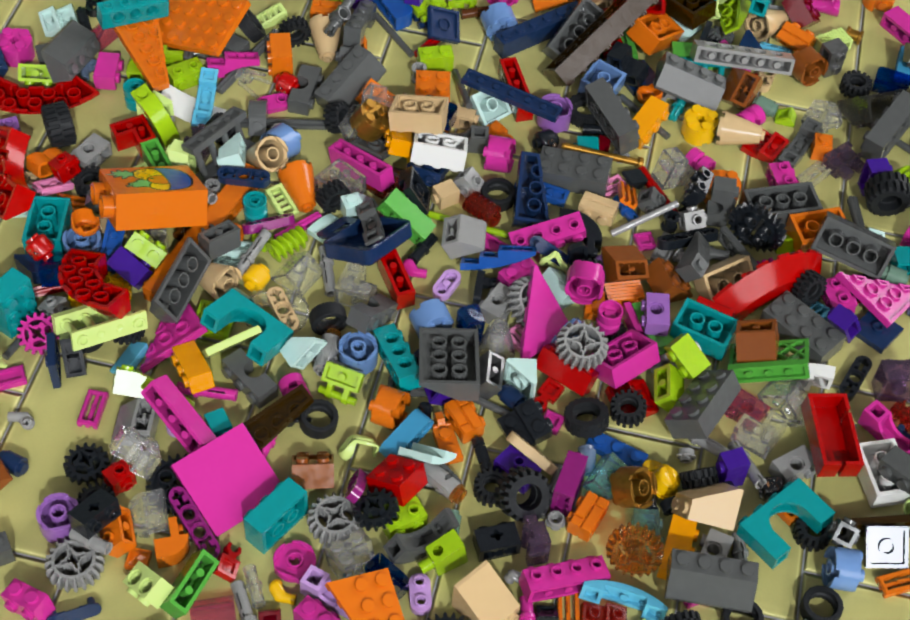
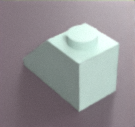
M240 132L236 133L219 148L218 157H216L219 167L245 168L247 146Z
M360 192L340 196V211L343 217L358 219L355 206L371 199V197ZM373 199V201H374V203H375V206H376V208H377L378 205H377L375 199Z
M291 337L279 351L291 368L304 370L328 342L316 337Z

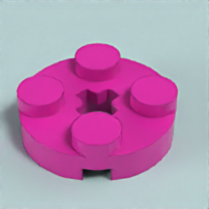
M294 540L286 545L285 543L280 545L273 556L274 572L282 580L290 583L300 584L301 578L310 565H317L313 548L306 542ZM295 558H298L299 564L292 565L290 559L295 560Z

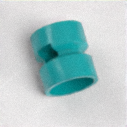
M140 78L128 79L123 84L126 107L131 111H137L136 101L130 92L145 83Z
M259 191L248 192L243 197L245 221L250 222L268 218L267 197L265 194Z

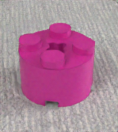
M9 27L2 30L0 34V48L7 66L18 67V63L24 64L28 61L29 63L33 61L35 50L29 30L11 29Z
M489 135L488 146H485L483 150V157H486L484 170L510 173L514 164L513 154H516V140L509 137Z
M575 260L567 270L566 295L568 294L573 302L581 305L592 304V301L600 300L603 296L605 282L603 266L590 261Z

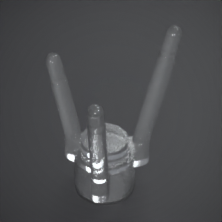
M244 67L239 68L235 75L238 85L242 86L257 100L259 96L245 84H250L253 79L270 85L272 82L255 76H266V73L249 70Z

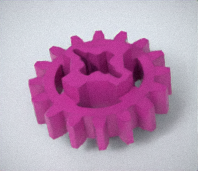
M34 312L33 317L26 315L27 321H20L23 326L22 328H17L18 331H21V334L16 337L22 339L19 343L20 346L26 345L24 351L29 352L32 349V354L36 355L39 351L40 355H44L45 350L47 351L46 333H49L50 328L51 332H53L51 316L46 318V313L43 312L39 317V314ZM35 321H42L39 325L32 324ZM33 329L40 330V333L45 338L37 337L38 334ZM39 342L46 343L44 346L35 347Z

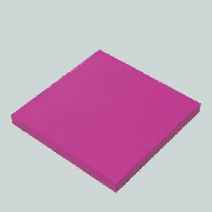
M243 423L170 466L215 538L244 521L245 514L250 509H254L259 505L260 500L265 495L272 493L280 482Z

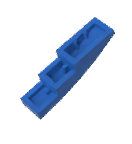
M499 245L498 252L482 251L479 258L462 257L460 270H483L518 263L535 256L537 248L535 246Z

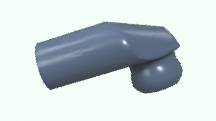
M94 58L80 71L81 79L85 82L90 79L89 73L95 70L97 60Z

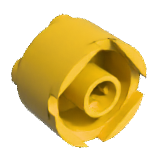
M698 104L693 105L684 115L681 127V135L683 134L684 140L694 146L712 143L719 123L718 113Z

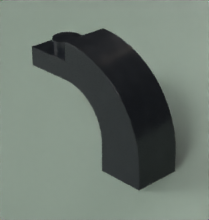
M560 208L559 217L577 212V210ZM580 212L586 229V238L582 242L588 248V258L593 260L601 250L602 233L593 219Z

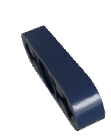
M222 166L217 170L218 181L222 184L266 188L271 183L270 173L266 170ZM241 175L249 176L247 179L239 178Z

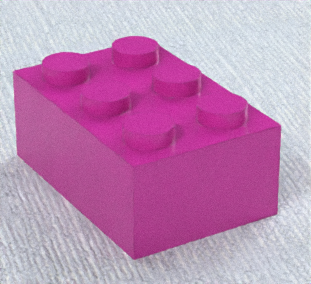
M630 329L607 343L609 345L607 356L603 363L598 365L595 370L599 372L597 377L599 380L617 389L661 362L658 344L636 330Z

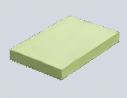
M257 325L207 347L201 353L205 359H208L255 338L262 330Z

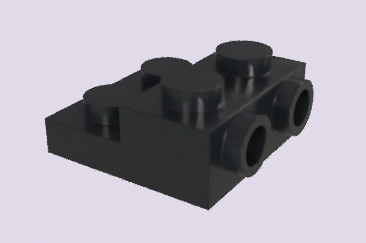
M413 166L401 170L398 184L403 189V193L425 215L429 214L430 189Z
M705 166L691 172L689 176L690 181L684 187V195L679 201L678 211H684L688 206L698 205L706 198L714 173Z
M532 398L514 407V411L497 419V424L505 437L513 430L532 446L552 437V429L554 428L551 420L543 417L541 404L538 401L534 402Z

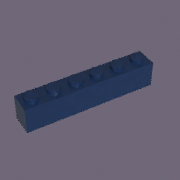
M573 1L494 35L493 49L504 59L551 39L578 1Z

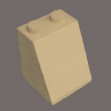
M722 482L676 492V496L671 503V513L687 520L733 531L744 489Z
M487 560L454 585L451 606L460 615H464L465 620H518L520 604Z

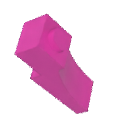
M224 51L223 58L206 57V68L219 69L218 79L224 78L225 74L239 68L260 66L258 52Z

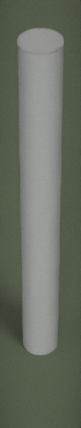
M677 200L610 230L612 237H615L679 207V203Z

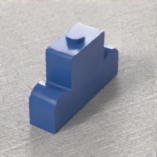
M372 0L373 3L377 4L378 10L395 31L409 27L412 24L413 8L410 4H405L404 0Z

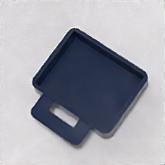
M379 215L384 228L385 238L367 247L364 243L362 235L364 231L359 218L341 217L319 231L317 236L321 239H326L323 244L327 258L371 266L412 237L411 223L406 219ZM347 225L346 227H344L343 229H341V230L338 231L337 233H334L336 230H338V229L341 228L342 226Z

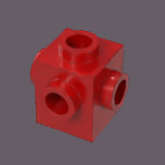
M66 151L58 154L57 157L48 162L53 176L63 184L81 172L78 158Z
M124 459L112 463L102 471L104 483L107 487L110 486L112 491L114 490L115 496L130 490L137 484L135 477L137 474L136 469L131 463L127 464Z

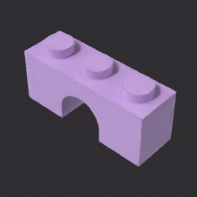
M311 564L300 580V593L304 596L309 595L313 599L317 598L328 609L349 619L344 610L340 609L336 603L337 600L331 591H328L325 587L327 582H331L330 574Z

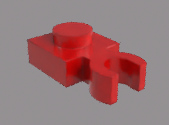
M548 377L537 390V395L539 396L535 397L534 402L538 401L543 405V412H545L547 403L550 402L554 405L565 391V387Z
M231 542L226 544L223 552L218 555L217 560L220 563L213 572V574L230 583L236 579L241 563L236 560V557L242 551L241 547H238L233 552L231 550Z

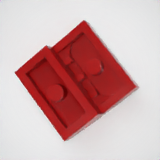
M766 131L764 141H760V144L742 145L740 150L760 161L773 163L790 141L777 132L772 135Z
M644 379L630 380L617 389L607 386L605 390L610 404L612 397H615L617 392L620 394V391L624 390L627 393V389H631V393L636 390L638 391L637 395L641 393L643 399H646V417L659 411ZM625 404L621 406V410L625 413L636 411L633 405Z

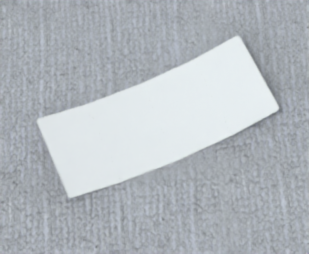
M169 84V88L162 90L160 94L172 101L174 116L191 123L196 98ZM214 106L212 116L217 112L225 113L227 110Z

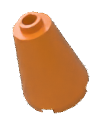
M296 160L287 163L285 169H279L277 173L278 179L298 210L309 213L316 206L312 163L309 162L308 164L306 160Z

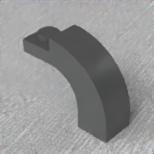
M444 508L425 527L408 534L396 533L383 548L392 564L410 563L427 556L426 546L450 530L456 529L460 524L451 509Z

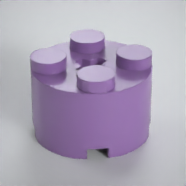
M557 93L543 96L542 99L563 107V111L556 123L536 116L538 126L542 130L551 129L555 133L567 131L571 123L573 104L567 97L562 98Z
M66 493L48 495L36 509V519L42 535L49 543H63L64 537L67 540H71L69 533L72 528L67 512L79 504L78 501Z

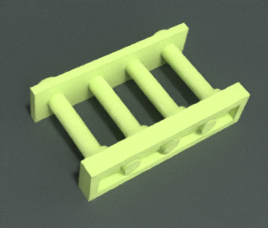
M85 305L51 314L53 332L56 335L68 332L74 352L148 329L145 309L134 313L129 311L122 319L103 315Z

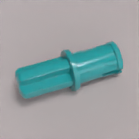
M677 98L676 102L671 105L668 119L673 122L677 121L679 115L684 112V106L687 102Z

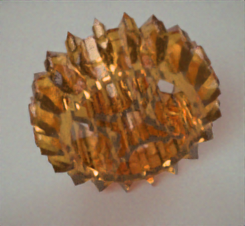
M629 522L627 527L621 524L619 529L615 528L612 534L609 535L606 544L607 558H610V565H615L616 571L621 569L623 570V575L630 573L632 578L634 574H637L641 578L643 573L649 576L651 571L655 572L658 566L661 565L662 558L664 557V544L660 542V535H655V529L649 531L647 524L641 527L639 522L636 523V526ZM619 545L623 547L622 550L625 552V554L621 552ZM646 545L649 547L652 555L648 553V550L645 548Z

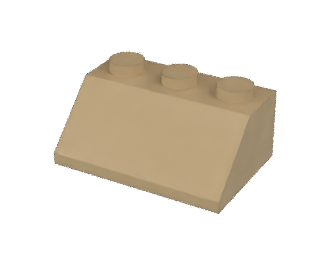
M396 94L388 111L390 131L399 133L414 132L416 134L431 133L433 135L443 134L447 124L449 97Z
M736 254L708 266L702 278L693 280L698 294L713 301L712 298L730 282L734 285L741 280L743 273L754 271L750 256Z

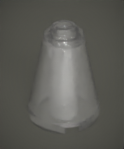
M496 318L489 323L479 342V357L488 350H491L504 357L505 362L508 358H514L515 348L507 321Z

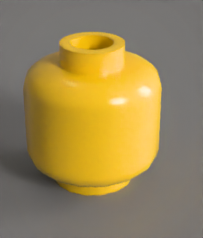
M261 263L251 264L242 276L244 287L251 292L263 290L271 279L270 270Z

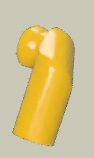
M274 579L269 584V591L274 600L295 605L297 594L285 592L282 581Z

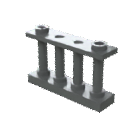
M235 106L231 107L181 145L183 151L195 156L200 170L195 175L203 184L206 180L215 178L217 170L220 168L217 164L216 157H218V152L214 144L218 138L221 137L224 145L229 140L227 132L234 127L236 133L240 132L247 146L246 150L255 144V142L244 137L240 125L241 121L247 117L245 110ZM208 147L213 160L207 166L201 154L202 150Z

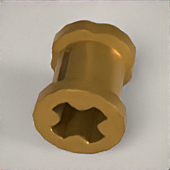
M848 26L847 34L853 39V42H856V45H859L864 31L860 32Z

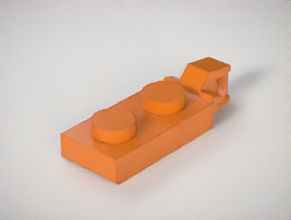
M442 411L434 413L435 424L432 426V434L437 448L457 454L455 459L445 464L450 465L463 462L464 457L450 421L445 422Z

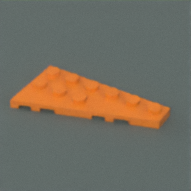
M159 18L114 27L115 33L152 92L153 90L161 91L169 88V77Z
M388 568L325 584L327 590L331 591L337 600L336 603L340 609L344 610L350 620H405Z

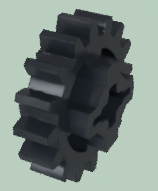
M87 442L84 443V447L76 445L77 450L70 449V456L64 457L65 463H63L66 477H69L72 483L77 480L78 486L83 482L88 486L91 481L95 483L98 482V478L103 479L102 471L110 465L107 451L104 452L102 446L96 448L95 443L91 447L87 445Z
M375 488L373 493L367 490V495H361V501H357L355 503L356 507L353 508V516L360 528L365 527L367 531L374 528L375 532L378 531L379 527L386 529L387 523L392 525V518H398L397 512L400 511L396 496L394 497L392 491L387 493L385 488L381 492Z

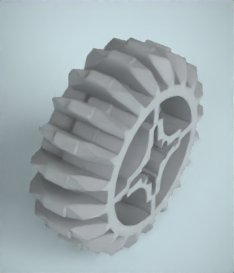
M531 276L520 277L507 288L509 291L506 294L509 299L505 302L509 304L507 310L512 312L511 317H516V323L521 322L522 326L525 324L523 320L525 307H527L528 302L527 291Z
M577 319L573 324L571 322L567 323L556 336L555 346L556 353L559 354V360L564 359V365L570 364L571 370L574 367H578L579 372L582 368L586 371L590 370V368H597L598 365L603 363L609 349V345H607L608 338L604 337L605 331L599 332V326L593 327L592 322L588 325L585 319L581 323Z
M333 491L330 497L326 493L324 499L318 497L316 503H312L311 510L308 511L307 525L309 526V532L313 533L314 539L319 538L321 544L327 541L329 547L332 543H336V546L339 547L341 542L347 546L348 539L354 542L355 535L359 536L361 529H363L356 523L353 516V508L356 505L348 501L344 497L343 492L339 496H336ZM345 512L351 515L353 519L352 521L348 520V517L345 516ZM319 518L324 519L326 527L319 522Z
M65 537L62 544L56 542V548H50V555H46L44 567L47 578L50 579L52 585L57 586V589L61 590L64 588L67 593L71 588L77 593L80 587L86 591V585L94 586L93 579L100 580V573L104 572L103 565L105 564V559L102 553L94 549L88 550L83 544L75 540H67ZM72 559H74L75 563H77L78 568L75 567V565L72 562Z

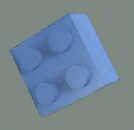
M598 59L581 79L578 93L585 92V85L604 77L606 82L611 83L613 92L617 95L624 86L627 73Z

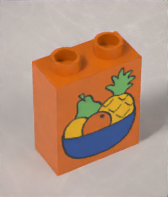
M188 165L99 169V182H91L90 196L92 204L99 205L100 217L108 218L116 231L207 226L208 189Z

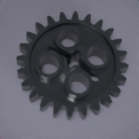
M751 201L748 204L743 202L741 205L738 204L734 207L728 217L730 219L728 224L731 225L729 229L734 231V236H738L739 241H744L743 245L748 244L751 249L755 247L757 252L759 249H762L764 253L767 249L770 252L773 249L777 250L778 247L782 246L787 237V230L784 229L786 224L781 223L783 219L777 218L778 213L773 214L772 208L767 210L765 204L760 207L758 202L755 205ZM764 219L755 234L751 235V232L756 228L760 220Z
M179 453L176 454V459H172L168 455L167 462L160 459L161 466L154 464L155 471H149L150 478H146L147 486H145L147 499L151 500L152 507L156 506L157 512L164 509V516H167L170 512L172 517L176 516L169 503L168 495L173 487L179 486L170 467L182 459ZM164 479H171L169 482H163ZM175 493L174 496L178 497L176 499L179 500L181 507L184 506L182 494ZM190 509L183 512V517L186 512L192 516V510Z

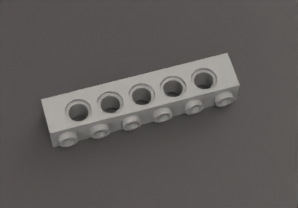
M693 39L690 57L693 62L789 76L792 75L796 60L791 53Z

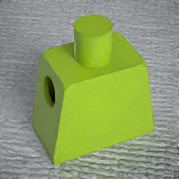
M455 529L450 530L426 546L427 557L417 564L423 574L434 569L437 575L440 576L467 563L468 558L465 545Z

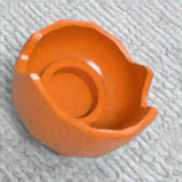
M653 83L648 86L638 87L636 92V98L643 105L651 95L660 100L663 96V92L654 88Z
M90 208L75 209L71 213V228L79 236H92L100 229L99 216L96 217Z

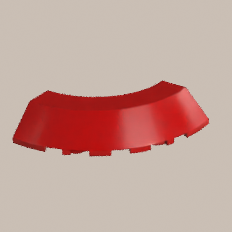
M77 75L72 81L55 83L56 86L44 88V86L23 88L0 76V110L11 113L41 114L42 105L62 100L70 109L95 98L100 93Z
M0 126V218L4 220L11 219L30 210L36 194L35 191L28 187L24 177V159L31 136L6 126Z
M71 248L61 259L62 264L58 266V281L65 293L71 298L103 315L122 319L131 310L129 289L103 282L104 278L108 275L105 253Z
M808 249L807 252L797 250L791 254L787 252L778 255L777 260L770 263L766 260L758 264L755 271L743 273L741 280L734 285L730 282L712 299L715 303L734 310L733 318L744 320L757 308L779 297L786 290L792 293V288H795L793 284L797 283L796 279L801 277L800 274H805L806 270L812 269L820 274L822 254L819 251Z

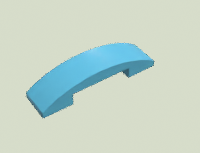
M201 67L191 126L206 127L205 124L212 117L219 69Z
M584 581L578 597L599 604L602 598L642 611L641 618L647 620H663L668 611V607L649 593L615 581Z

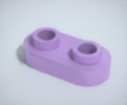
M455 269L444 271L433 285V297L440 301L448 300L460 285L461 274Z
M423 573L413 574L409 579L410 610L417 616L427 615L432 607L430 579ZM422 581L423 584L419 585L416 582ZM420 600H422V601H424L425 603H424V604H418L417 602L420 601Z

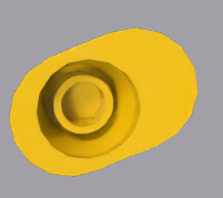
M646 460L642 467L649 468L648 470L656 476L658 486L656 496L662 500L676 496L677 488L680 486L681 481L678 472L668 464H661L655 460Z

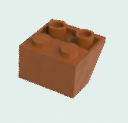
M732 68L726 79V90L721 101L741 110L746 109L752 105L763 84L762 78L747 70Z
M635 245L601 247L606 283L639 279L643 281L650 278L647 259Z
M658 257L648 265L650 278L646 280L652 292L670 294V303L685 300L687 297H693L690 290L691 285L689 282L686 283L675 271L676 266L669 260Z
M777 319L737 321V363L777 361L780 337Z
M320 451L313 455H309L308 452H298L296 455H292V480L304 489L334 488V454H329L328 451Z

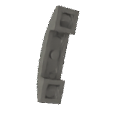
M807 116L795 138L778 158V162L789 161L791 167L795 168L809 150L815 133H819L823 123Z
M371 198L355 206L357 215L362 223L364 231L362 235L366 247L385 238L382 221L373 199Z

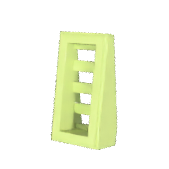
M281 2L256 15V18L262 21L261 25L264 29L281 24L283 20L287 21L288 17L287 10Z
M282 183L265 190L267 200L278 215L284 214V211L290 208L292 211L289 213H293L294 216L299 214V210ZM284 199V201L277 203L278 200ZM286 203L288 204V206H286V207H284V208H282V209L280 208V206H282V205H284V204H286Z

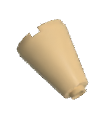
M768 9L765 17L748 13V18L745 19V29L750 30L758 42H762L780 31L786 21L790 22V18L785 10Z
M328 13V16L318 14L309 20L311 36L319 59L326 63L332 62L335 59L342 26L338 28L333 37H329L324 33L325 28L330 23V13Z
M722 111V114L725 116L720 117L717 136H719L720 140H716V145L760 144V141H764L766 131L763 130V126L728 111Z
M266 136L246 150V162L268 172H277L280 168L283 169L288 162V147L281 138Z
M211 262L199 285L217 300L229 288L238 287L240 289L238 283L239 280L242 281L241 271L234 266Z

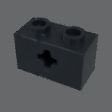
M99 488L67 512L71 528L88 540L122 514L118 499L102 488Z
M514 521L509 523L501 522L490 527L481 526L473 531L472 541L479 562L520 554L522 543Z

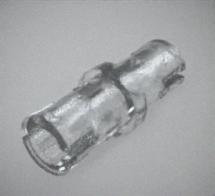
M254 564L246 565L242 569L246 580L245 588L250 595L252 607L259 609L266 605L262 592L263 584L259 580L256 566Z

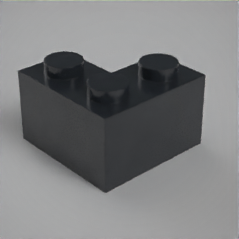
M616 41L607 54V63L627 73L624 84L638 88L649 75L648 63L633 58L632 46Z

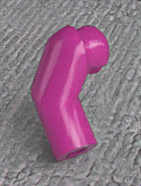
M411 258L403 262L405 270L410 277L426 279L427 269L418 268Z

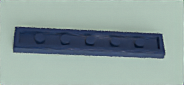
M470 68L461 79V84L556 123L563 111V107Z

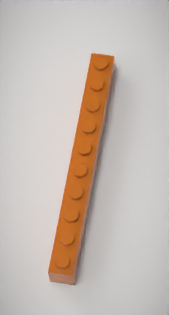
M248 163L245 165V168L260 169ZM241 175L239 178L247 179L249 176ZM225 184L223 189L216 194L218 197L217 202L213 205H207V226H192L188 228L184 237L175 244L171 253L165 256L162 264L154 270L149 280L144 282L142 286L144 299L152 301L187 237H191L198 245V233L201 232V228L207 230L209 229V224L216 226L226 220L232 222L244 208L243 197L248 192L257 191L259 188Z

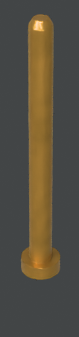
M566 142L561 143L562 149L613 158V161L634 165L636 169L644 164L643 157L635 159Z

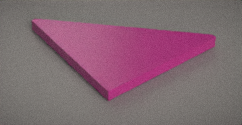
M537 265L530 269L532 273L527 291L528 302L524 313L523 322L525 324L521 335L520 358L530 359L539 353L543 346L551 343L553 337L557 336L560 329L568 322Z
M841 271L835 275L886 328L910 307V285L892 284L881 279H867L866 276L856 274L847 275Z
M189 303L178 323H159L155 332L154 342L150 343L145 355V362L140 366L143 373H146L173 355L171 347L196 340L208 332L206 327L200 323L201 320Z

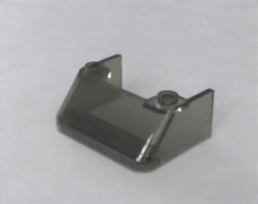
M910 88L837 101L838 109L852 126H856V129L867 127V123H873L877 118L880 119L882 117L883 110L886 106H891L892 99L896 94L899 95L902 90L910 93Z

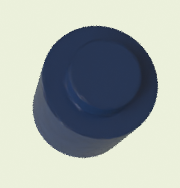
M505 384L502 386V390L498 392L500 401L513 411L514 407L527 401V396L513 385Z
M11 450L0 452V458L11 475L20 477L28 471L29 464L27 458Z

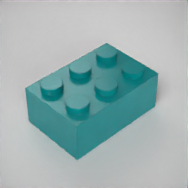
M34 197L22 235L24 250L27 245L25 242L38 233L45 234L54 244V249L51 251L54 255H64L65 250L62 236L66 229L67 231L70 229L71 213L73 212L70 198Z
M12 267L0 277V332L13 339L17 334L21 333V331L17 330L18 327L22 328L23 326L20 321H27L26 315L33 317V313L37 312L39 314L30 278Z
M687 297L672 323L670 336L672 335L675 339L681 333H689L692 339L699 343L704 354L722 361L736 335L738 320Z
M290 477L279 482L272 493L265 495L260 500L259 505L254 509H250L245 514L243 520L246 540L263 554L269 551L308 513L307 491Z

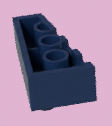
M522 151L520 154L511 227L525 228L550 220L539 153Z

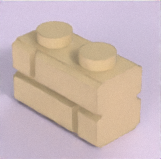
M585 191L579 203L578 211L586 214L599 225L611 227L617 216L620 202Z

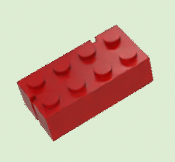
M808 393L801 405L817 477H835L837 473L839 477L857 476L864 466V461L852 413L849 412L850 405L847 393Z

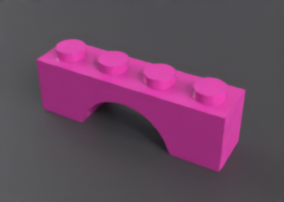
M876 399L863 410L858 423L876 440L895 438L898 447L910 455V439L902 435L896 428L892 419V412Z

